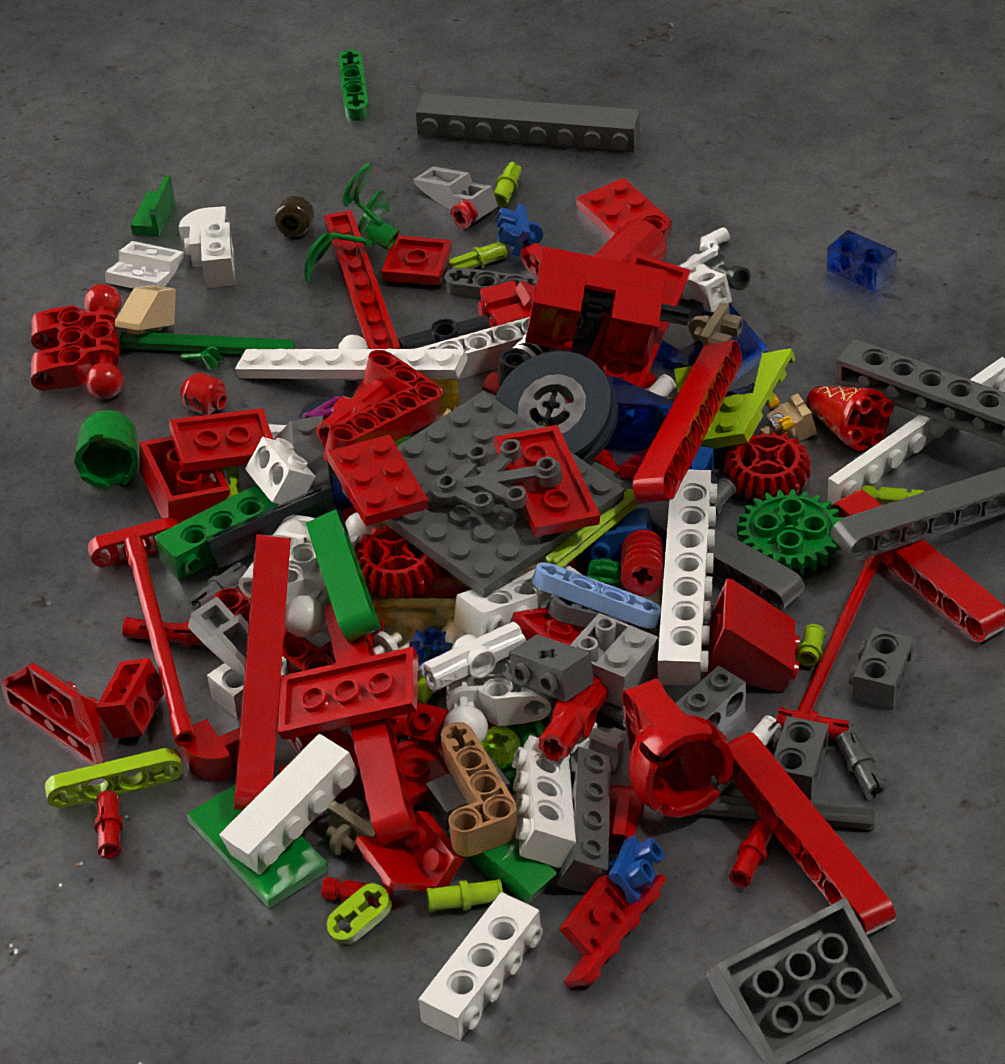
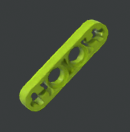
M162 748L51 776L45 783L47 801L53 807L65 808L94 801L98 794L103 791H114L116 795L171 782L181 776L183 764L177 750ZM129 771H140L137 775L131 777L123 776ZM96 779L105 780L99 785H89L91 781Z

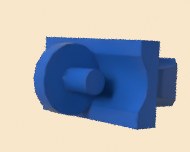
M517 204L515 211L500 208L495 219L496 227L500 228L497 235L498 242L510 245L512 255L520 256L521 243L530 246L533 243L541 242L543 239L542 227L536 222H528L526 206Z
M633 835L625 839L616 860L608 862V871L604 876L608 875L610 880L621 891L625 892V900L630 905L639 900L644 886L653 882L656 876L653 866L662 862L665 854L655 839L651 838L640 843Z

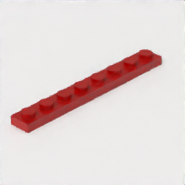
M352 210L324 215L328 234L334 232L361 237ZM334 239L331 244L368 348L401 349L364 243Z

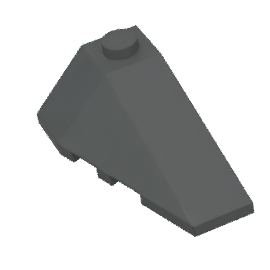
M323 415L291 420L274 440L276 438L287 440L294 446V452L307 461V467L316 476L307 492L327 485L333 494L331 465L324 459L325 446L316 437V426L324 421Z

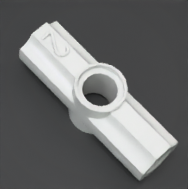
M514 621L479 638L471 634L464 635L454 643L452 650L424 662L421 665L422 675L433 692L469 675L478 679L484 678L493 671L497 662L510 657V651L526 642V638L519 625Z

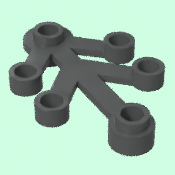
M508 439L500 446L501 454L478 476L472 477L469 476L478 467L488 463L489 455L484 445L470 447L467 452L469 459L454 473H447L437 477L431 484V491L433 496L442 504H454L460 501L474 508L477 514L484 515L490 513L494 508L492 495L507 502L508 506L513 509L522 508L527 504V495L523 487L513 486L508 488L503 484L536 479L537 484L541 487L550 488L558 485L562 481L563 475L560 463L552 457L539 459L536 466L503 471L512 461H516L522 456L520 442L516 439ZM481 489L485 492H478L474 494L469 490Z

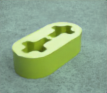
M367 884L336 908L327 920V930L333 940L341 945H351L389 914L392 906L386 889L379 884ZM371 895L375 899L379 898L380 907L377 909L373 906L368 907L367 898ZM339 921L350 922L352 930L348 933L343 930L339 931Z

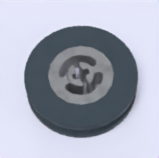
M548 352L528 359L507 376L495 398L537 429L544 427L538 425L540 421H544L547 427L558 425L570 452L586 463L594 459L606 447L617 425L618 402L605 374L592 360L573 352ZM564 397L572 399L574 401L572 403H567Z

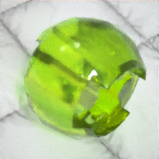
M494 726L487 730L485 740L481 742V745L487 755H490L500 769L503 765L513 762L514 754L518 747H521V742L513 730Z

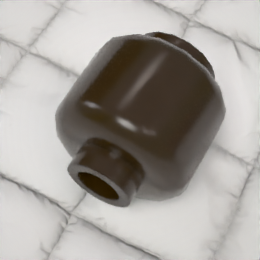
M288 197L281 202L275 212V226L286 237H300L310 228L314 220V210L309 201L303 197Z

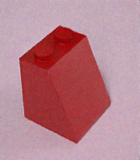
M727 578L711 612V620L706 623V626H710L709 647L705 646V651H708V672H704V674L708 675L717 666H720L745 681L748 685L784 693L789 681L796 679L799 669V661L795 660V654L797 653L800 637L795 635L796 620L735 580Z

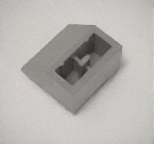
M598 613L570 644V646L591 653L593 676L601 678L602 683L608 687L606 702L623 708L622 692L647 682L658 669V636L601 613Z

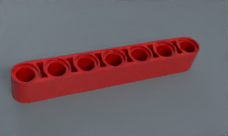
M858 489L833 503L831 509H838V517L844 518L882 505L867 492ZM921 540L881 553V562L977 642H983L1005 629V606L927 541Z
M747 732L728 741L734 757L733 771L730 779L767 823L768 827L827 901L832 905L846 897L867 936L893 923L896 920V913L889 897L762 741L752 732Z

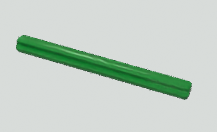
M127 331L121 332L119 337L120 347L132 350L199 353L211 346H215L220 354L243 355L246 349H295V343L292 339L151 332L129 334Z

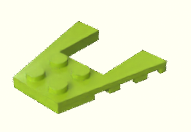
M792 348L762 353L753 393L735 394L724 398L701 446L715 449L749 442L763 417L761 410L764 405L771 403L774 398L773 389L777 383L783 382L787 375L785 368L788 363H793L795 360ZM693 366L674 370L677 395Z

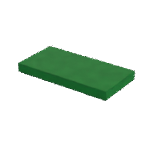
M235 785L187 813L188 822L268 908H271L329 871L328 863L301 835L261 875L231 856L219 834L242 812L233 810Z

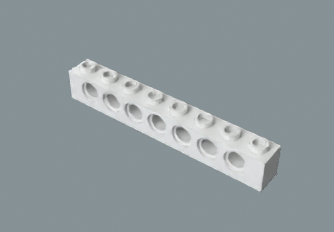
M688 470L674 499L669 500L658 650V680L662 685L696 686L701 680V672H708V651H702V646L709 647L710 626H705L704 621L710 622L711 601H705V597H712V577H707L706 573H713L714 553H708V549L714 550L715 529H709V526H716V506H710V503L717 504V484H711V470Z

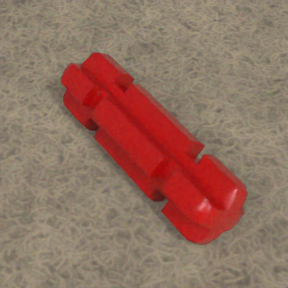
M326 877L323 880L321 893L325 899L337 900L338 897H341V901L345 902L360 888L371 883L346 879L341 883L339 878ZM381 885L386 889L392 904L394 897L393 890L384 885ZM372 895L367 898L369 906L371 902H374L375 907H380L379 898L375 899Z

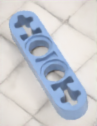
M542 562L538 563L535 568L532 583L545 592L643 628L652 629L658 624L661 616V607L649 599L554 564Z

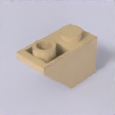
M155 285L134 288L115 320V327L127 328V333L145 334V330L162 331V326L174 324L176 289Z

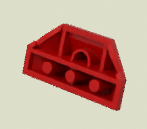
M33 662L1 681L6 704L90 764L104 763L106 726L95 709L99 702L96 698L87 697L71 681L66 682Z

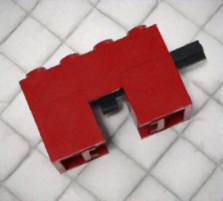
M544 246L525 342L571 351L581 308L587 309V317L601 319L602 312L608 313L602 358L648 366L659 321L687 326L690 309L662 304L666 270Z

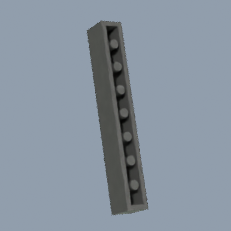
M423 93L416 110L418 135L634 152L640 134V115L638 109Z

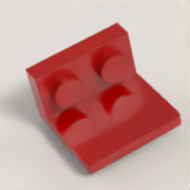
M417 811L415 814L417 833L384 846L381 845L377 837L358 836L355 844L362 851L364 859L378 872L382 883L395 891L413 890L426 893V888L447 887L465 860L464 856L454 852L451 840L429 812Z

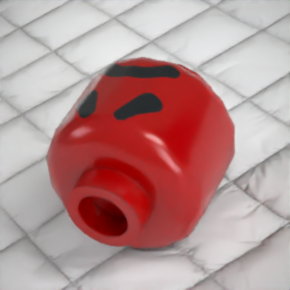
M201 372L195 373L191 377L186 378L181 386L180 396L184 406L198 414H215L218 410H222L227 403L228 395L225 384L216 377Z

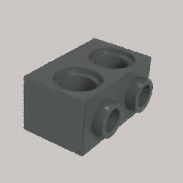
M873 628L869 640H863L858 655L859 665L853 664L850 671L848 683L853 685V700L894 709L912 663L914 637Z
M717 666L678 700L676 704L684 713L705 718L723 731L745 711L746 682L724 668Z
M787 716L783 729H777L774 736L773 750H776L774 757L806 797L812 800L828 749L829 724Z

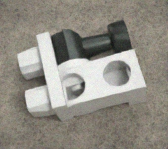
M708 249L701 254H694L688 257L685 263L679 265L691 270L681 299L690 300L692 298L703 303L704 310L711 313L716 310L720 302L726 304L732 302L729 287L742 291L749 285L751 279L750 271L747 268L738 265L731 268L727 267L724 256L722 254L716 256L715 250Z

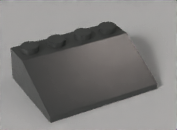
M846 897L716 964L705 973L725 1011L766 1064H786L903 1001Z

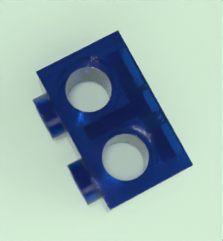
M846 230L827 247L826 271L875 293L896 275L897 251L855 232Z

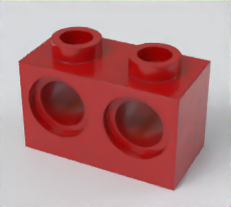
M144 658L120 662L95 707L114 739L143 735L164 695L160 676L151 660Z

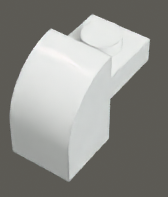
M226 206L201 208L190 212L180 221L179 232L182 249L185 250L186 256L191 255L193 267L202 266L200 225L228 222Z

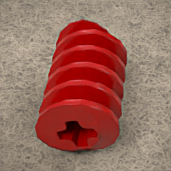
M637 530L629 534L622 544L621 580L629 592L638 596L653 594L663 584V542L655 532Z

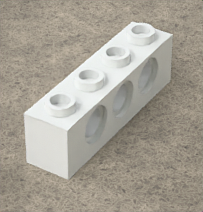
M569 565L564 567L567 570L581 574ZM533 569L515 575L484 598L473 589L457 594L454 625L465 633L479 638L509 624L513 612L549 607L553 594L533 585L532 577L535 571Z
M529 735L523 748L518 747L512 762V767L516 768L513 790L517 792L516 810L518 815L515 837L519 839L520 856L561 868L576 842L570 755L559 759L558 762L547 759L544 752L539 749V738Z
M501 892L418 999L421 1022L459 1041L469 1029H474L480 1021L482 1011L487 1004L494 1002L498 998L502 985L510 974L514 975L518 971L523 956L529 948H534L539 943L543 933V928L540 924V910Z

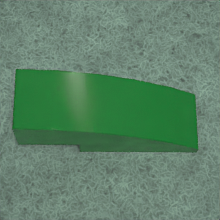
M448 830L446 835L451 839L450 830ZM516 838L504 845L468 857L490 880L500 878L504 886L518 900L526 904L531 903L548 888L557 875V872L548 864L520 856L519 839Z

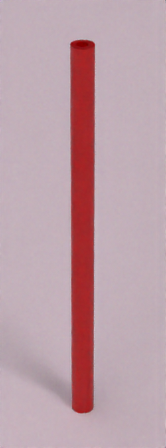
M881 554L866 559L797 711L811 713V710H813L882 559Z

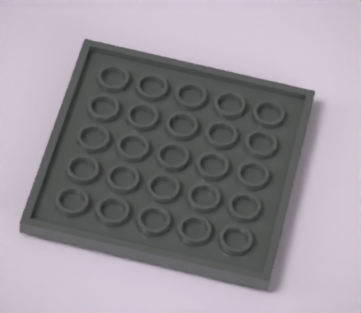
M484 391L397 446L428 498V509L386 520L383 523L483 598L582 529L535 537L522 508H510L507 502L493 495L494 508L490 513L484 515L477 514L474 508L460 501L454 504H442L433 496L431 491L432 482L440 475L454 473L469 459L467 452L470 447L484 445L488 451V463L478 467L469 477L478 476L498 457L494 447L495 436L537 429ZM571 452L600 515L624 499L625 489ZM511 483L503 484L508 488L512 487ZM342 486V492H343L345 495H347V493L345 492V490H344V488H343V486ZM481 489L469 490L474 494L478 492H485Z

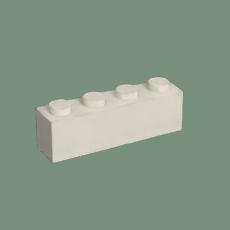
M318 734L219 834L231 856L261 875L359 774L349 752L321 734Z

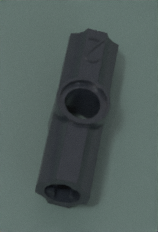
M487 315L460 322L446 318L439 319L432 324L431 329L400 337L398 342L401 349H416L491 328Z

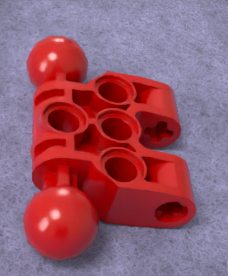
M99 283L92 286L86 292L84 298L85 310L70 305L41 311L33 315L31 319V344L36 349L41 350L36 352L31 358V384L36 389L46 391L82 386L85 383L87 390L92 396L103 400L112 399L122 391L124 376L118 368L120 347L118 327H115L116 314L121 308V297L116 288L108 284Z

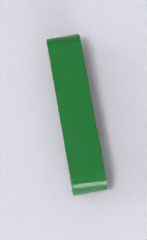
M334 509L306 522L337 622L347 642L351 643L381 629L349 532L339 511Z

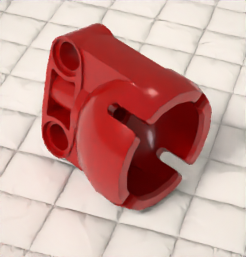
M653 679L624 690L622 692L623 712L630 749L628 770L631 783L639 799L653 811L676 818L696 814L711 805L720 795L719 789L712 782V776H715L717 782L727 785L733 771L734 757L724 733L707 719L684 713L669 697L658 679Z

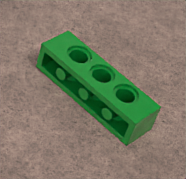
M258 484L155 535L159 559L178 580H181L216 562L205 537L279 504L272 503Z

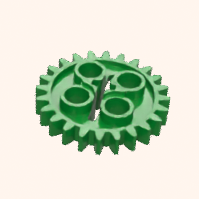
M791 489L789 495L784 496L783 492L778 490L777 497H772L770 494L765 493V501L754 498L753 506H745V513L739 514L737 536L740 542L791 570L797 569L802 575L804 574V567H809L815 572L817 571V563L827 566L828 557L837 558V550L842 549L832 540L830 533L833 526L842 518L838 517V509L830 510V501L820 504V495L810 499L808 498V491H804L801 496H796L795 490Z

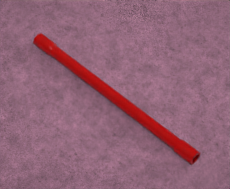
M132 535L124 541L127 560L132 568L170 714V725L174 740L178 746L187 747L195 742L196 735L180 687L148 568V558L143 539L140 536Z

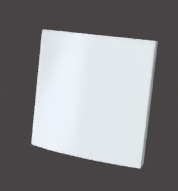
M132 241L119 250V262L105 271V283L133 289L149 285L165 287L181 264L184 252Z

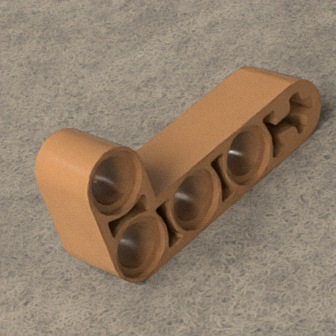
M454 722L446 725L441 732L444 763L468 805L454 810L449 817L451 845L456 854L469 857L509 843L516 838L515 833L518 825L516 804L472 728L463 722Z

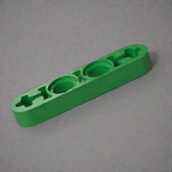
M348 49L338 55L344 110L348 119L362 120L369 115L362 54L358 50Z

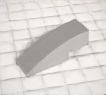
M432 167L413 179L414 184L419 189L450 210L462 200H468L477 209L478 219L498 207L492 186L473 183L468 172Z
M215 597L190 614L188 628L217 657L244 677L249 623L241 614L234 616L218 597Z

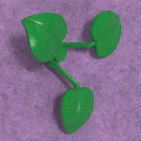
M367 162L351 178L342 197L343 206L348 207L353 201L365 212L359 221L358 229L360 233L364 232V234L368 235L367 238L324 232L313 244L307 255L304 269L307 282H309L311 272L325 255L334 239L364 243L370 247L376 243L386 250H390L395 244L400 231L379 218L381 215L390 212L385 192L378 189L369 200L367 206L359 198V194L367 185L372 173V164L370 162Z

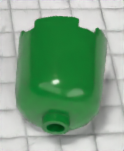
M103 410L89 415L82 422L77 438L74 464L81 473L80 478L93 487L109 489V485L121 482L127 484L135 476L138 467V436L136 427L130 418L120 412Z

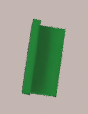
M164 176L157 192L146 191L131 224L132 234L160 237L175 204L171 176Z

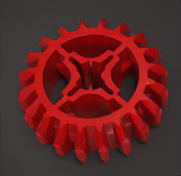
M761 430L759 435L753 434L748 443L730 446L724 459V476L735 485L737 497L745 496L747 502L754 500V498L765 501V493L770 494L772 497H777L778 490H781L785 496L789 495L791 489H794L797 496L799 491L805 490V486L809 482L811 459L805 445L799 444L798 438L789 439L787 433L779 436L775 430L771 434H765Z
M386 524L380 530L372 527L371 535L362 534L361 542L355 543L354 550L371 597L380 594L383 601L388 597H394L397 602L399 597L404 596L411 600L412 594L423 595L425 588H433L434 582L440 579L442 566Z

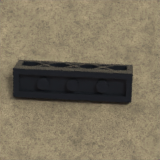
M327 485L320 486L205 537L218 568L253 554L255 551L256 534L272 536L285 518L293 514L317 518L336 509L330 487Z

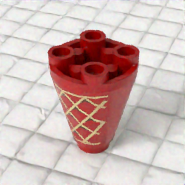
M816 386L810 390L806 399L807 407L813 415L844 444L858 451L868 450L885 439V431L889 425L890 415L894 411V402L888 399L884 393L873 388Z

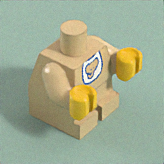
M774 393L771 403L766 404L769 408V414H767L769 425L759 429L760 432L762 430L765 434H771L775 430L779 436L787 433L789 439L798 438V442L817 434L812 414L798 393L791 396V400L784 404H780L779 399Z

